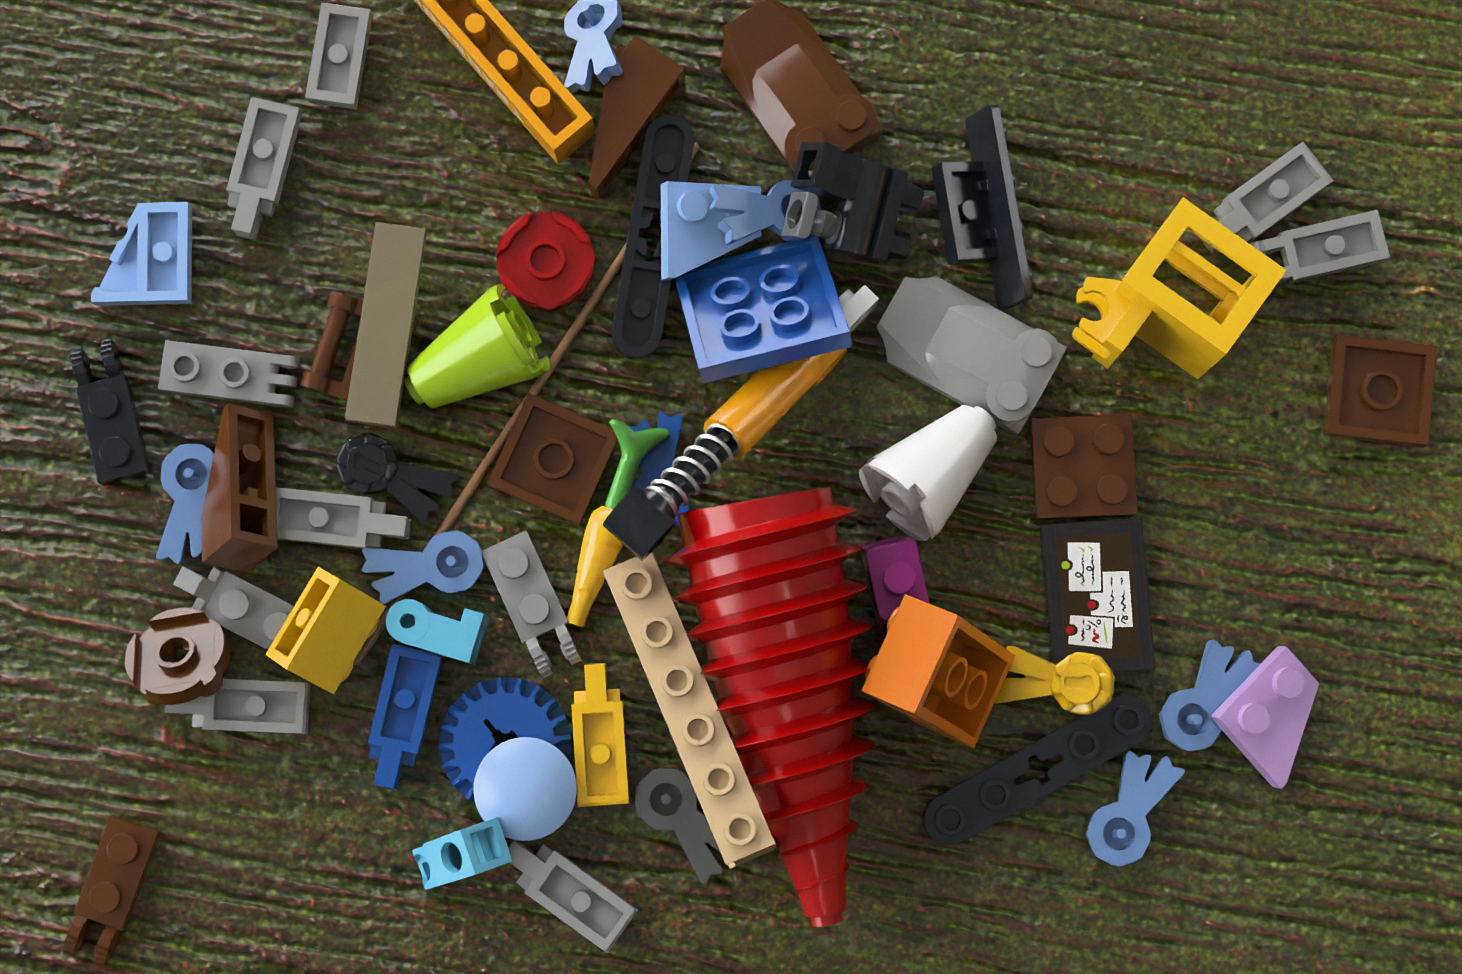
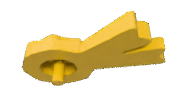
M1016 646L1006 647L1008 651L1015 655L1009 671L1023 674L1025 678H1005L994 703L998 704L1054 695L1064 710L1076 714L1092 715L1111 701L1115 676L1101 656L1075 652L1068 655L1058 664H1054Z

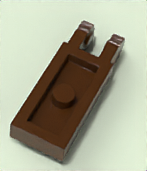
M116 815L109 816L74 910V914L77 915L68 930L62 949L64 954L75 957L84 945L91 921L94 920L107 926L95 947L92 961L94 965L103 968L109 963L121 931L127 929L160 840L161 831Z

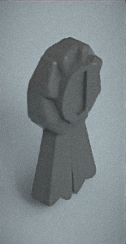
M659 768L652 770L636 787V812L654 830H674L699 881L704 885L707 883L710 874H721L723 871L706 846V843H709L720 852L705 815L696 810L697 795L692 783L678 769Z

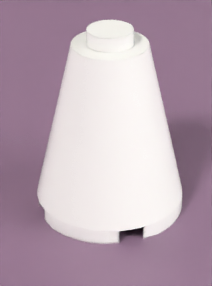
M962 405L870 458L859 470L861 483L874 503L881 497L891 508L885 516L900 530L920 541H926L930 536L933 539L941 532L997 441V435L994 430L996 423L992 416L983 408L978 406L972 408Z

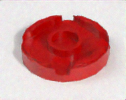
M547 211L548 213L541 212L537 214L534 212L520 217L506 229L498 244L496 266L502 285L519 303L534 310L553 311L570 306L585 294L594 277L596 257L589 235L576 220L560 212Z

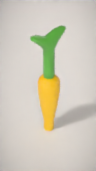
M617 419L609 421L620 444L621 459L605 505L591 513L586 526L577 566L572 602L567 614L568 623L580 627L585 626L591 606L606 579L603 570L613 567L623 546V543L603 526V522L618 503L631 491L641 460L654 446L670 435V432L665 428L633 431L623 421Z

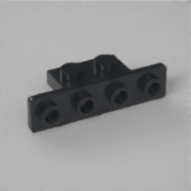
M988 105L965 120L972 161L941 162L932 167L931 170L948 265L990 262L998 309H1010L1032 299V273L1026 258L1023 241L1024 227L1019 218L1014 190L1015 177L1011 171L1006 145V127L1002 122L999 105Z

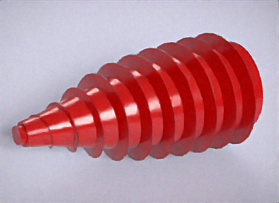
M831 487L753 499L677 514L684 548L663 561L664 564L688 569L691 586L675 596L672 601L693 606L696 609L699 624L688 631L686 636H688L691 642L704 644L709 662L701 667L702 672L700 674H704L707 681L714 682L720 698L716 701L718 707L716 711H719L722 719H725L732 734L731 740L747 773V778L758 804L764 813L763 816L781 853L777 858L784 860L797 891L795 894L799 896L805 917L811 918L812 927H824L843 922L842 912L846 911V870L850 867V863L847 861L848 834L858 827L856 821L849 819L851 799L869 786L867 781L852 775L854 758L871 750L876 744L872 740L854 734L855 719L876 707L877 702L853 694L854 679L870 670L867 668L870 661L852 656V639L870 629L873 624L848 617L847 604L848 600L867 589L869 585L844 579L842 562L863 549V547L839 541L837 523L857 509L834 504Z

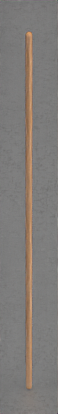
M694 142L692 159L700 148L697 142ZM639 232L640 238L642 237L644 232ZM627 242L550 357V370L537 377L433 537L440 533L448 532L503 449L528 393L535 396L539 394L623 266ZM407 594L387 605L380 616V622L376 631L366 639L356 656L354 666L361 665L386 627V615L390 607L397 601L403 600Z

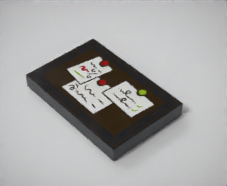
M1142 518L1041 525L1039 531L1051 663L1058 664L1070 654L1084 652L1101 656L1113 673L1155 670Z

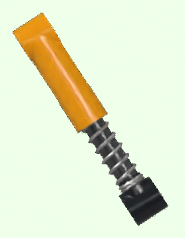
M844 348L758 370L704 423L705 434L699 435L696 438L695 445L685 448L683 456L674 459L672 468H666L662 471L661 479H655L646 489H640L638 486L632 489L607 516L603 526L641 561L646 559L675 527L677 523L675 517L677 516L679 506H687L688 497L691 494L698 495L699 486L702 483H710V475L713 472H721V464L724 461L730 462L741 459L813 385H818L845 355L847 349Z

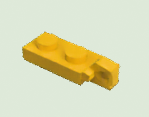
M605 663L584 665L586 691H575L574 704H571L578 807L629 804L624 705L620 697V688L608 689Z

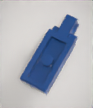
M392 644L368 744H371L369 757L379 759L374 785L397 790L403 766L415 767L417 755L421 753L444 658L443 655Z

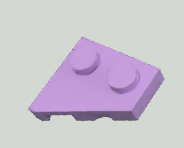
M1277 646L1210 717L1272 787L1282 789L1288 781L1319 683L1288 647Z

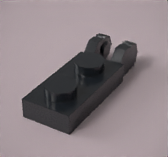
M110 338L100 343V355L109 378L96 382L93 381L87 353L82 346L72 348L69 351L73 374L78 383L75 389L98 483L107 485L152 473L129 377L124 375L115 342Z

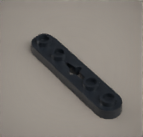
M664 114L655 118L649 124L645 133L612 326V342L615 349L623 357L631 360H642L651 356L657 350L663 332L671 280H661V242H658L654 251L653 261H645L647 241L639 237V232H648L653 214L657 212L660 214L659 233L661 234V184L667 181L688 182L694 148V132L684 118L674 114Z
M1121 695L1112 698L1098 712L1092 715H1081L936 796L927 804L924 810L923 824L926 832L933 840L941 844L955 845L964 842L1139 744L1148 736L1152 728L1153 717L1150 708L1143 700L1136 696ZM1060 754L1062 761L1052 765L1045 772L1048 779L1045 783L1041 784L1037 779L1023 781L1019 785L1014 784V779L1024 774L1030 768L1027 759L1031 756H1035L1038 761H1044Z

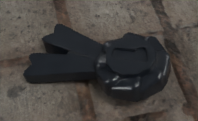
M372 432L348 438L336 457V467L340 479L346 487L362 495L373 494L386 489L422 523H425L427 520L428 512L437 510L439 505L420 492V489L450 498L453 495L450 485L458 478V475L452 472L399 463L393 444Z

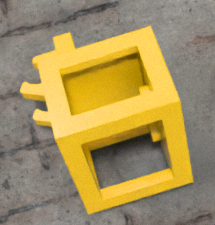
M1183 197L1122 281L1096 277L1085 279L1083 287L1077 291L1076 303H1091L1095 305L1100 311L1101 320L1090 321L1082 318L1079 322V328L1076 327L1073 330L1072 337L1094 353L1092 358L1108 369L1135 335L1198 380L1228 353L1287 270ZM1187 228L1251 273L1252 276L1241 285L1178 239ZM1163 260L1221 300L1209 316L1152 276Z

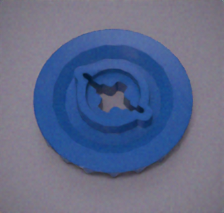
M499 677L485 680L464 691L449 707L440 727L438 749L442 768L453 787L474 803L476 772L482 760L497 743L493 737L494 733L486 723L487 720L496 730H500L506 735L513 731L518 738L531 737L541 739L558 748L568 760L571 755V731L561 706L546 690L534 683L519 678Z

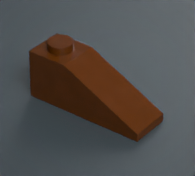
M636 35L627 47L620 44L614 50L623 73L619 76H612L608 83L604 85L589 178L591 194L599 200L644 140L649 124L655 118L662 115L685 83L683 67Z
M228 403L223 408L201 517L202 563L248 573L278 548L273 414Z

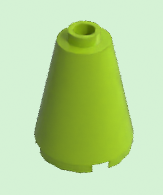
M502 284L489 288L407 366L409 376L405 378V385L416 403L420 405L425 402L430 408H437L540 377L550 370L548 355L539 360L535 347L542 344L537 330L513 295L504 300L501 294L505 287Z

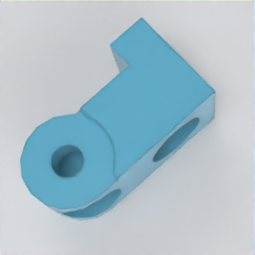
M404 599L397 601L390 607L386 615V627L389 634L401 643L475 665L490 617L464 608L461 621L434 614L428 606L416 600Z
M498 817L424 843L422 847L412 850L414 859L418 863L422 874V883L425 890L467 878L513 861Z

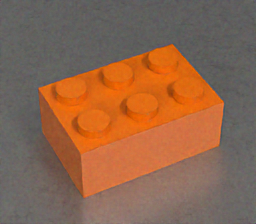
M905 594L900 606L892 612L888 620L887 635L878 655L874 656L867 666L870 670L865 673V684L861 691L920 726L974 749L1015 655L959 615Z

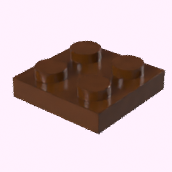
M1340 334L1335 335L1332 338L1323 436L1421 448L1428 446L1437 346Z
M528 393L487 485L581 526L619 441L613 429Z
M1132 414L1031 418L1029 426L1035 520L1127 517L1138 514Z

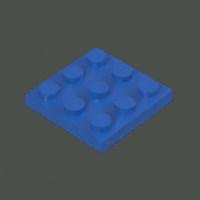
M810 236L806 239L794 240L710 261L675 278L702 384L852 347L850 330L818 236Z

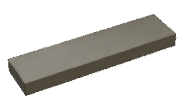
M375 223L345 414L347 422L397 428L427 239L425 228Z

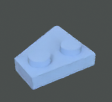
M664 182L661 184V280L674 279L760 237L761 231L727 245L725 243V233L718 229L717 224L726 217L739 215L740 213L713 212L710 210V205L714 201L710 193V187L716 184ZM719 184L761 194V186Z
M188 202L138 203L127 223L128 230L125 237L118 241L109 258L112 263L99 288L95 286L91 293V302L96 306L192 304V206Z

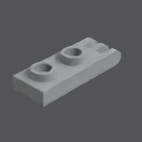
M165 340L158 390L164 393L293 408L295 397L287 394H275L276 387L296 388L298 378L278 374L279 367L299 369L301 358L290 355Z

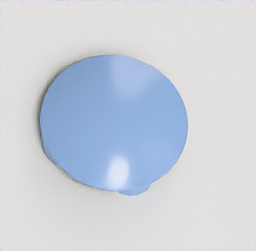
M531 737L507 740L493 748L485 756L476 772L474 780L476 807L484 821L498 817L504 837L509 839L530 841L548 836L567 820L575 806L577 784L574 770L566 756L554 745L544 740Z

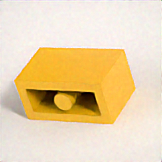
M317 567L265 655L288 671L334 695L340 683L350 675L354 660L366 639L376 631L380 622V616L386 606L324 569Z

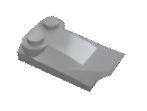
M937 276L928 278L905 277L876 327L885 345L887 364L960 405L983 408L992 416L997 426L1015 436L1020 433L1067 349L1066 346L1057 342L1056 338L1048 331L1039 328L1033 329Z

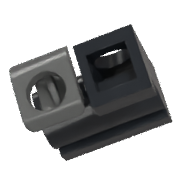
M825 141L802 142L791 187L807 192L791 193L781 237L785 239H806L809 235L823 237L826 240L824 249L862 260L886 261L887 258L906 259L912 239L909 233L895 229L898 213L915 215L921 207L924 190L907 181L909 174L907 172L891 169L883 164L844 152L841 147ZM815 160L814 167H813V171H812V175H811V179H810V176H809V167H810L811 163ZM817 195L838 201V208H834L833 213L827 210H816L818 205Z

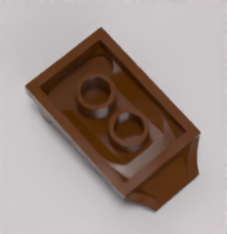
M762 0L723 27L724 45L720 70L793 175L802 142L825 141L841 147L842 151L853 155L884 134L885 129L877 119L872 103L860 95L802 12L789 8L777 0ZM815 160L811 163V165H810V167H809V176H810V179H811V175H812V171H813V167H814Z

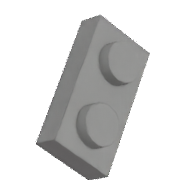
M321 2L305 95L308 103L357 110L373 19L370 9Z

